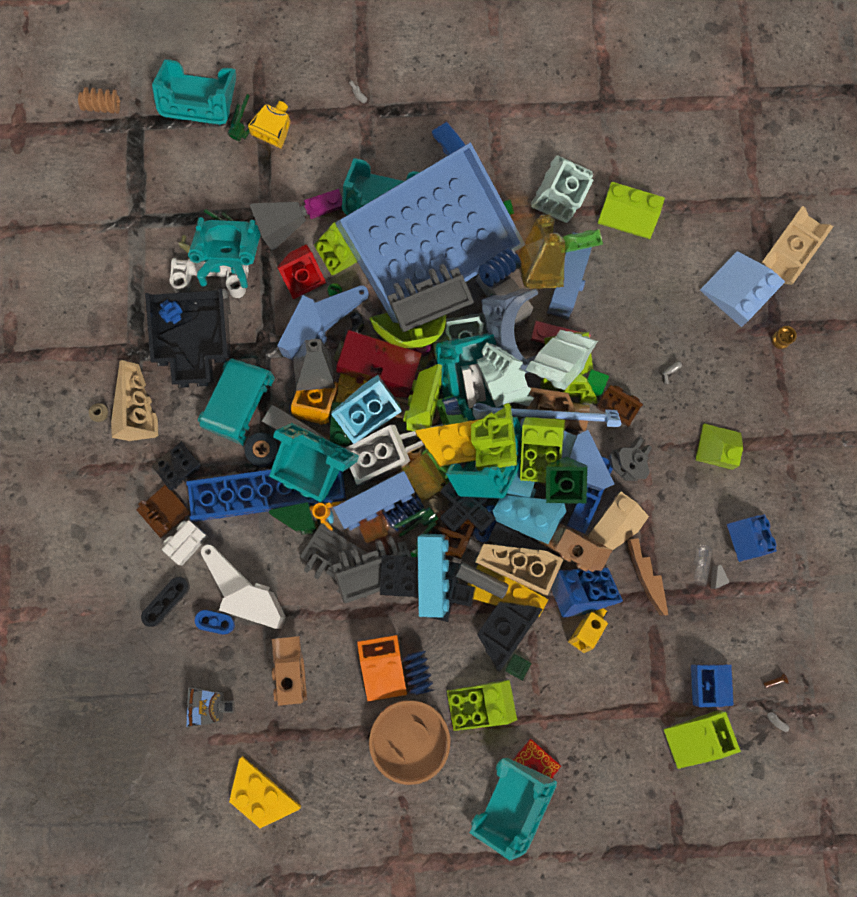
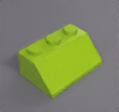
M611 182L598 224L651 239L665 197Z
M441 364L419 372L417 380L414 379L412 391L414 393L408 399V406L410 408L404 414V422H406V427L409 431L431 428L441 391Z

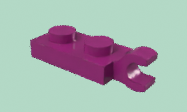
M339 188L304 200V206L310 219L342 209V196Z

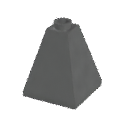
M298 202L250 204L261 236L271 250H275L306 221L305 216L308 215L304 204L300 205Z
M321 339L305 340L293 357L296 391L335 388L331 355Z

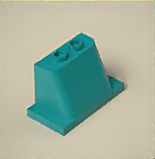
M290 423L275 430L273 438L282 442L269 477L283 483L287 488L299 491L305 497H311L322 502L326 498L339 471L343 472L357 463L359 455L294 423Z

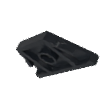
M499 601L477 633L498 672L504 667L543 609L541 607Z

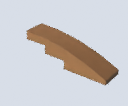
M639 538L628 540L627 543L635 571L648 599L660 616L668 615L662 576H653L650 557L642 558Z

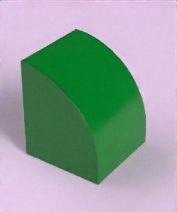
M591 369L586 379L596 397L600 398L609 376Z

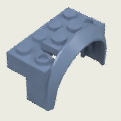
M522 288L507 295H492L481 299L487 331L489 334H494L496 346L523 362L520 368L526 371L529 363L535 360L537 355L528 359L521 355L515 342L514 324L520 307L527 300L538 295L536 288Z

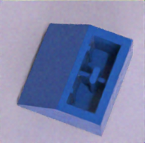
M765 514L727 524L738 562L777 552L776 541L772 537L770 522Z
M731 664L691 665L692 702L694 706L724 707L734 705Z

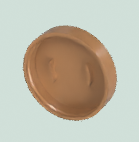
M419 700L395 702L379 714L372 726L369 737L370 754L378 770L388 779L405 785L423 783L434 777L446 763L450 751V734L447 724L442 715L425 702Z

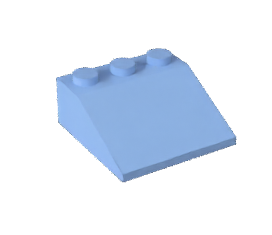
M737 251L700 291L742 327L785 281L772 269Z

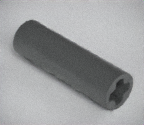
M463 562L459 564L455 572L456 577L501 599L507 593L509 584Z

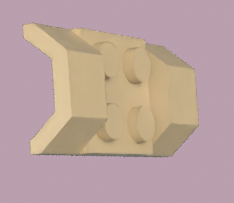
M802 206L761 264L779 275L785 281L784 284L792 285L834 226L831 224H820L808 216L806 208Z

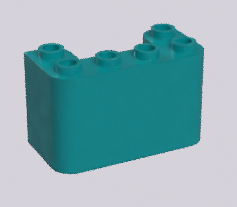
M513 417L517 465L501 468H484L478 471L476 461L467 462L463 469L460 464H451L446 475L459 496L501 499L506 496L521 465L522 427L517 417Z

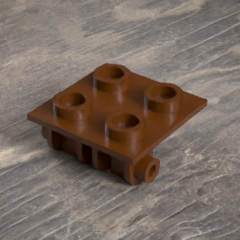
M166 485L147 501L142 500L138 504L139 508L136 509L160 538L165 536L191 513Z

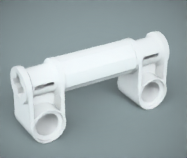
M172 258L170 284L175 292H189L192 275L197 276V272L206 262L194 263L190 259L177 260V258ZM242 265L246 278H248L249 265ZM220 266V273L210 271L207 275L227 277L226 286L230 295L234 298L244 296L246 288L241 287L237 275L231 272V267ZM179 282H184L182 285L177 286ZM235 285H240V286H239L238 288H236V289H233V288H232V287L235 286Z

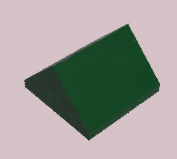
M564 457L547 464L546 503H586L588 466L569 457Z

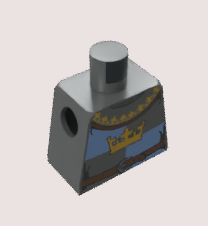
M196 686L188 688L186 727L223 721V713H234L235 701H224L223 691Z

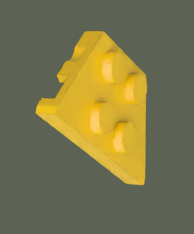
M478 420L415 430L416 436L420 438L425 448L432 454L440 467L449 466L453 463L461 464L476 461V450L471 442V424Z
M242 756L239 759L229 802L256 826L262 828L301 808L300 804L245 757Z

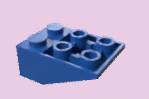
M608 567L603 568L602 571L595 570L594 572L582 569L559 570L551 587L562 617L581 616L623 601Z

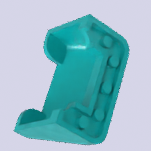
M164 59L152 83L157 112L168 118L219 125L225 124L230 113L236 82V69H220L218 79L184 75L183 67L177 61Z
M354 158L343 184L342 210L346 215H349L404 181L371 174L369 163ZM409 172L407 174L406 180L410 179L411 177L415 176L420 172Z
M494 334L449 340L437 343L436 345L437 362L442 365L441 386L443 398L449 396L456 397L464 418L467 417L468 421L475 418L472 413L473 408H469L467 404L461 366L476 364L477 360L483 357L482 350L486 343L496 345ZM483 380L486 400L476 403L496 407Z
M231 358L229 361L227 360L223 365L222 376L205 411H202L199 415L198 422H200V427L244 446L247 439L244 436L245 430H249L248 424L263 393L267 391L265 386H272L275 380L272 372Z
M502 758L496 766L497 776L500 779L485 812L480 815L477 814L471 822L472 828L469 833L511 861L523 856L529 849L556 789L557 781L514 760Z

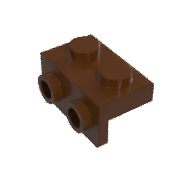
M609 385L596 408L604 413L605 409L617 410L621 423L629 427L643 404L636 396H629L624 393V390L619 386Z

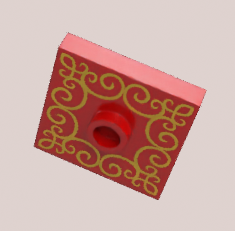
M531 738L512 759L550 778H553L562 767Z

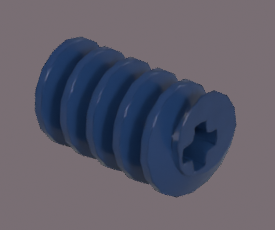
M506 248L480 265V279L488 287H493L494 284H498L500 280H503L505 276L507 277L510 273L519 269L522 266L521 260L513 250Z
M415 492V499L412 498L409 502L402 503V507L396 503L395 511L391 509L388 511L389 514H386L384 511L382 513L390 527L398 531V528H394L395 524L418 513L424 506Z
M426 650L408 654L402 659L404 662H409L404 669L411 671L406 674V677L412 678L408 685L414 686L409 693L417 695L434 691V689L428 688L433 684V681L427 680L431 673L425 672L430 667L423 664L428 658L421 656Z

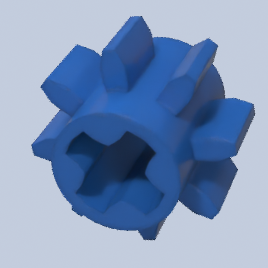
M166 300L160 304L161 310L158 312L166 323L171 321L175 324L181 320L180 314L183 311L175 301L171 303Z

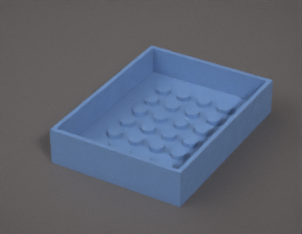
M471 142L335 223L394 323H398L387 297L396 293L393 287L394 283H399L405 298L409 297L404 279L409 278L415 292L418 293L415 285L431 279L428 271L433 268L441 284L445 282L439 270V265L445 264L451 279L453 277L450 271L458 268L466 282L479 274L480 265L502 252V250L507 248L515 252L525 246L521 235Z

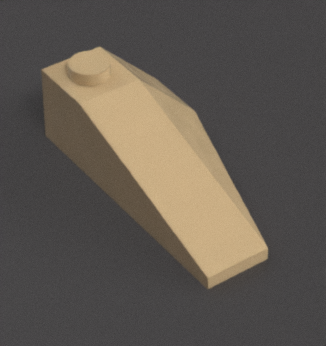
M123 360L119 363L111 419L112 438L134 441L156 438L158 436V419L156 413L152 411L150 405L152 403L151 398L147 397L144 388L146 384L139 364Z
M619 492L587 536L613 551L638 533L649 516L637 502L623 492Z
M483 544L475 562L540 594L548 596L563 559L544 550Z

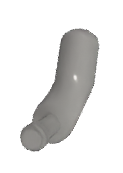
M350 81L349 84L352 86V91L356 98L362 103H366L367 97L361 93L359 86H355L354 82Z
M677 361L663 371L662 375H664L665 384H669L667 374L679 370L682 367L681 362Z
M774 712L767 714L769 720L778 729L784 732L789 731V725L782 722Z

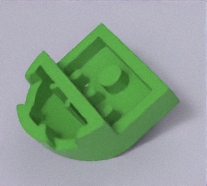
M587 230L583 233L568 234L562 237L559 244L560 252L566 253L603 245L600 230Z

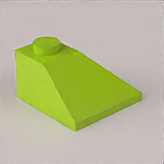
M703 424L695 460L731 470L739 467L743 452L741 433Z

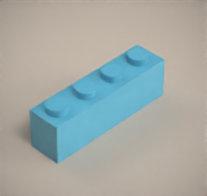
M421 534L418 536L419 617H443L446 611H449V599H446V592L449 590V580L446 579L449 562L445 560V552H448V540H445V534Z

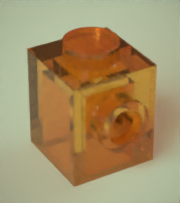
M380 515L368 522L365 518V522L359 526L366 544L387 536L386 530L390 529L386 519H381Z

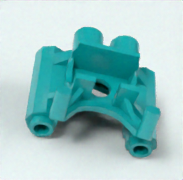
M202 217L198 219L188 257L194 263L206 262L197 272V278L201 286L207 285L206 276L210 271L220 273V266L231 267V272L237 275L241 287H248V281L242 265L253 264L261 235L254 220H250V223L221 220L204 221Z

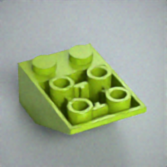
M525 417L522 429L521 481L546 483V465L562 459L565 420Z
M510 680L447 690L454 731L506 725L517 720Z
M717 710L663 729L677 769L722 759L741 752L727 713L722 710Z

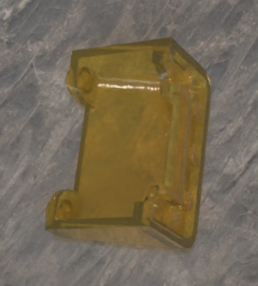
M540 215L535 220L524 242L525 246L521 248L518 254L522 265L518 270L523 285L526 288L564 287L565 241L559 234L553 233L555 219L550 215Z

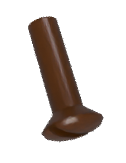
M782 673L781 677L765 682L763 685L766 689L783 682L788 684V678Z

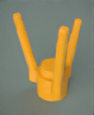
M345 500L328 502L326 504L317 503L314 506H310V510H312L315 518L320 519L321 523L332 531L333 527L326 520L330 516V508L338 506L345 502Z

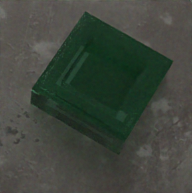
M513 654L505 671L523 681L532 663Z

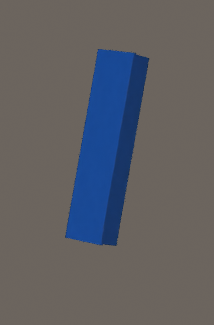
M271 470L187 481L191 512L190 520L198 522L268 512L272 509L308 502L310 505H316L317 503L324 504L346 500L343 472L339 471L326 498L322 502L311 497H305L299 491L287 488L283 483L269 477Z

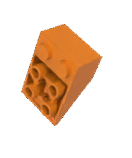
M398 635L357 642L367 701L407 695Z

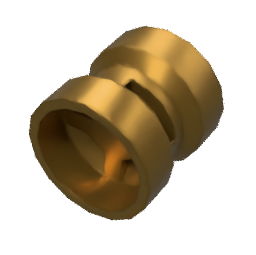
M790 326L781 327L773 334L772 344L778 349L787 348L796 340L797 333Z

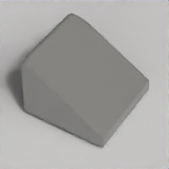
M722 565L713 566L711 589L728 584L729 580Z

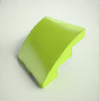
M581 374L565 390L556 388L546 378L541 380V389L569 393L570 397H579L580 404L598 403L588 380Z
M506 403L504 408L494 414L491 412L484 419L471 424V442L476 450V468L478 471L484 468H501L517 465L515 432L510 403Z

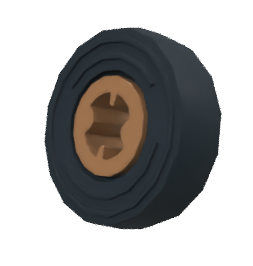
M256 433L246 441L244 447L245 455L253 465L265 467L275 461L279 445L270 434ZM260 445H264V448L267 450L266 452L263 451L264 454L260 455L257 449Z

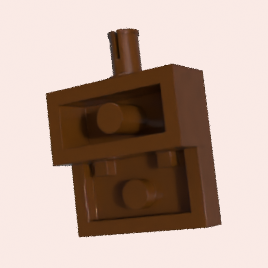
M440 510L437 515L439 519L435 521L437 525L429 534H445V540H448V552H445V555L461 559L475 526L467 520L453 532L440 520V517L446 512Z

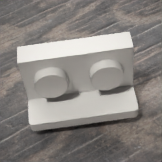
M478 363L461 366L469 408H473L476 402L486 400L483 378Z

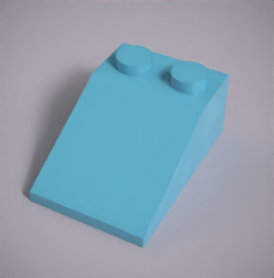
M377 375L357 389L334 409L331 415L352 443L355 444L402 412L400 404L379 375Z

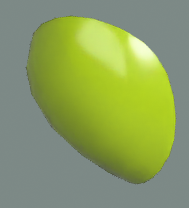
M388 313L369 317L374 330L384 340L402 348H422L435 342L442 335L446 324V315L406 332H402L399 323L392 322Z

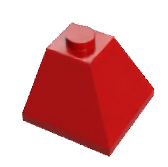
M307 244L289 252L277 267L293 300L326 283Z

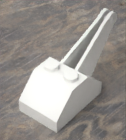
M389 425L346 447L345 449L359 455L357 463L350 467L356 484L362 485L402 469L410 461L408 453L424 446L423 442L419 441L409 447H404L403 442L419 438L416 436L415 431L399 435L396 426Z
M205 545L201 549V555L224 596L219 610L275 629H282L286 616L274 592L269 591L270 587L255 583V586H253L214 546Z

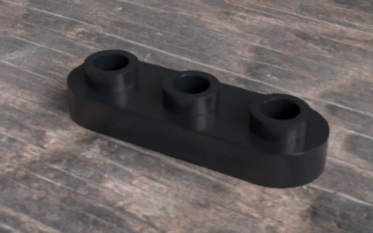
M182 577L173 578L144 609L141 614L142 623L148 627L158 626L189 592L190 584L188 580ZM180 583L183 585V589L181 591L177 589V586ZM166 598L169 599V604L167 606L164 605V600ZM152 613L156 615V618L153 621L150 619V615Z

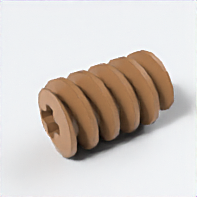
M85 87L83 92H80L78 95V105L82 111L92 112L94 110L95 112L102 111L103 113L116 112V114L120 112V98L117 90H113L111 95L109 89H106L104 94L103 89L99 88L97 94L95 88H92L89 93V89Z

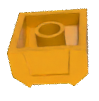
M334 381L335 388L296 391L291 405L292 415L298 420H306L319 423L320 425L329 423L332 402H335L338 383Z

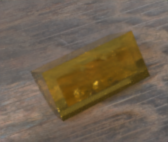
M427 452L401 468L422 501L447 485Z

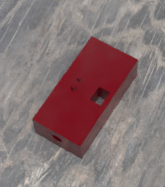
M348 330L336 372L369 381L379 375L387 388L409 394L422 353Z

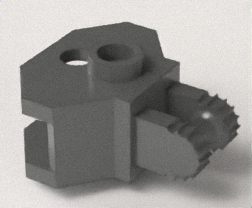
M641 437L636 438L630 447L615 449L609 455L611 468L625 481L646 479L650 474L647 463L649 458L647 456L652 447L648 444L640 450L639 447L643 443V438Z

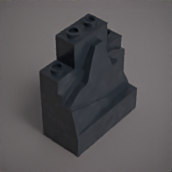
M220 288L218 291L169 294L145 293L151 363H157V366H169L168 362H170L172 385L178 384V388L190 387L189 384L197 383V387L209 386L208 382H214L212 359H214V363L226 362L227 358H231L228 314H231L229 291ZM166 300L171 303L175 301L183 311L180 314L181 320L175 324L171 321L166 323L158 312L161 310L160 304Z

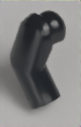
M354 311L350 315L352 321L350 331L360 333L364 328L363 316L359 312Z

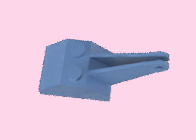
M358 286L314 303L313 299L303 295L277 345L282 356L293 360V357L305 340L321 339L323 344H325L327 339L325 332L367 300L369 296L368 289L365 286Z
M525 417L521 420V423H520L522 429H523V422H524V420H525ZM589 430L577 436L564 431L562 458L569 457L588 466L587 487L601 491L614 485Z

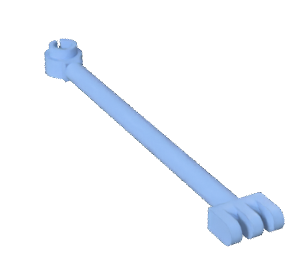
M476 403L473 406L472 413L474 418L479 420L484 419L491 412L493 414L498 412L502 408ZM511 408L512 416L601 421L606 422L608 427H619L621 425L617 410L605 409V414Z

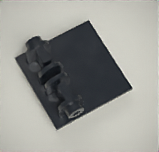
M182 441L152 465L169 490L177 489L183 483L182 480L186 482V476L190 478L189 474L193 475L202 466Z
M382 555L380 595L419 597L418 557Z

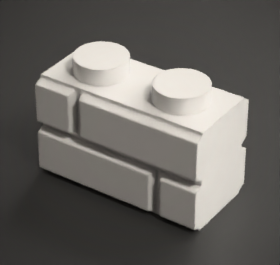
M190 520L187 522L183 521L177 527L178 532L173 537L169 536L164 541V547L162 548L163 552L181 566L209 537Z

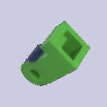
M449 396L437 401V409L443 425L468 421L467 417H463L456 397Z

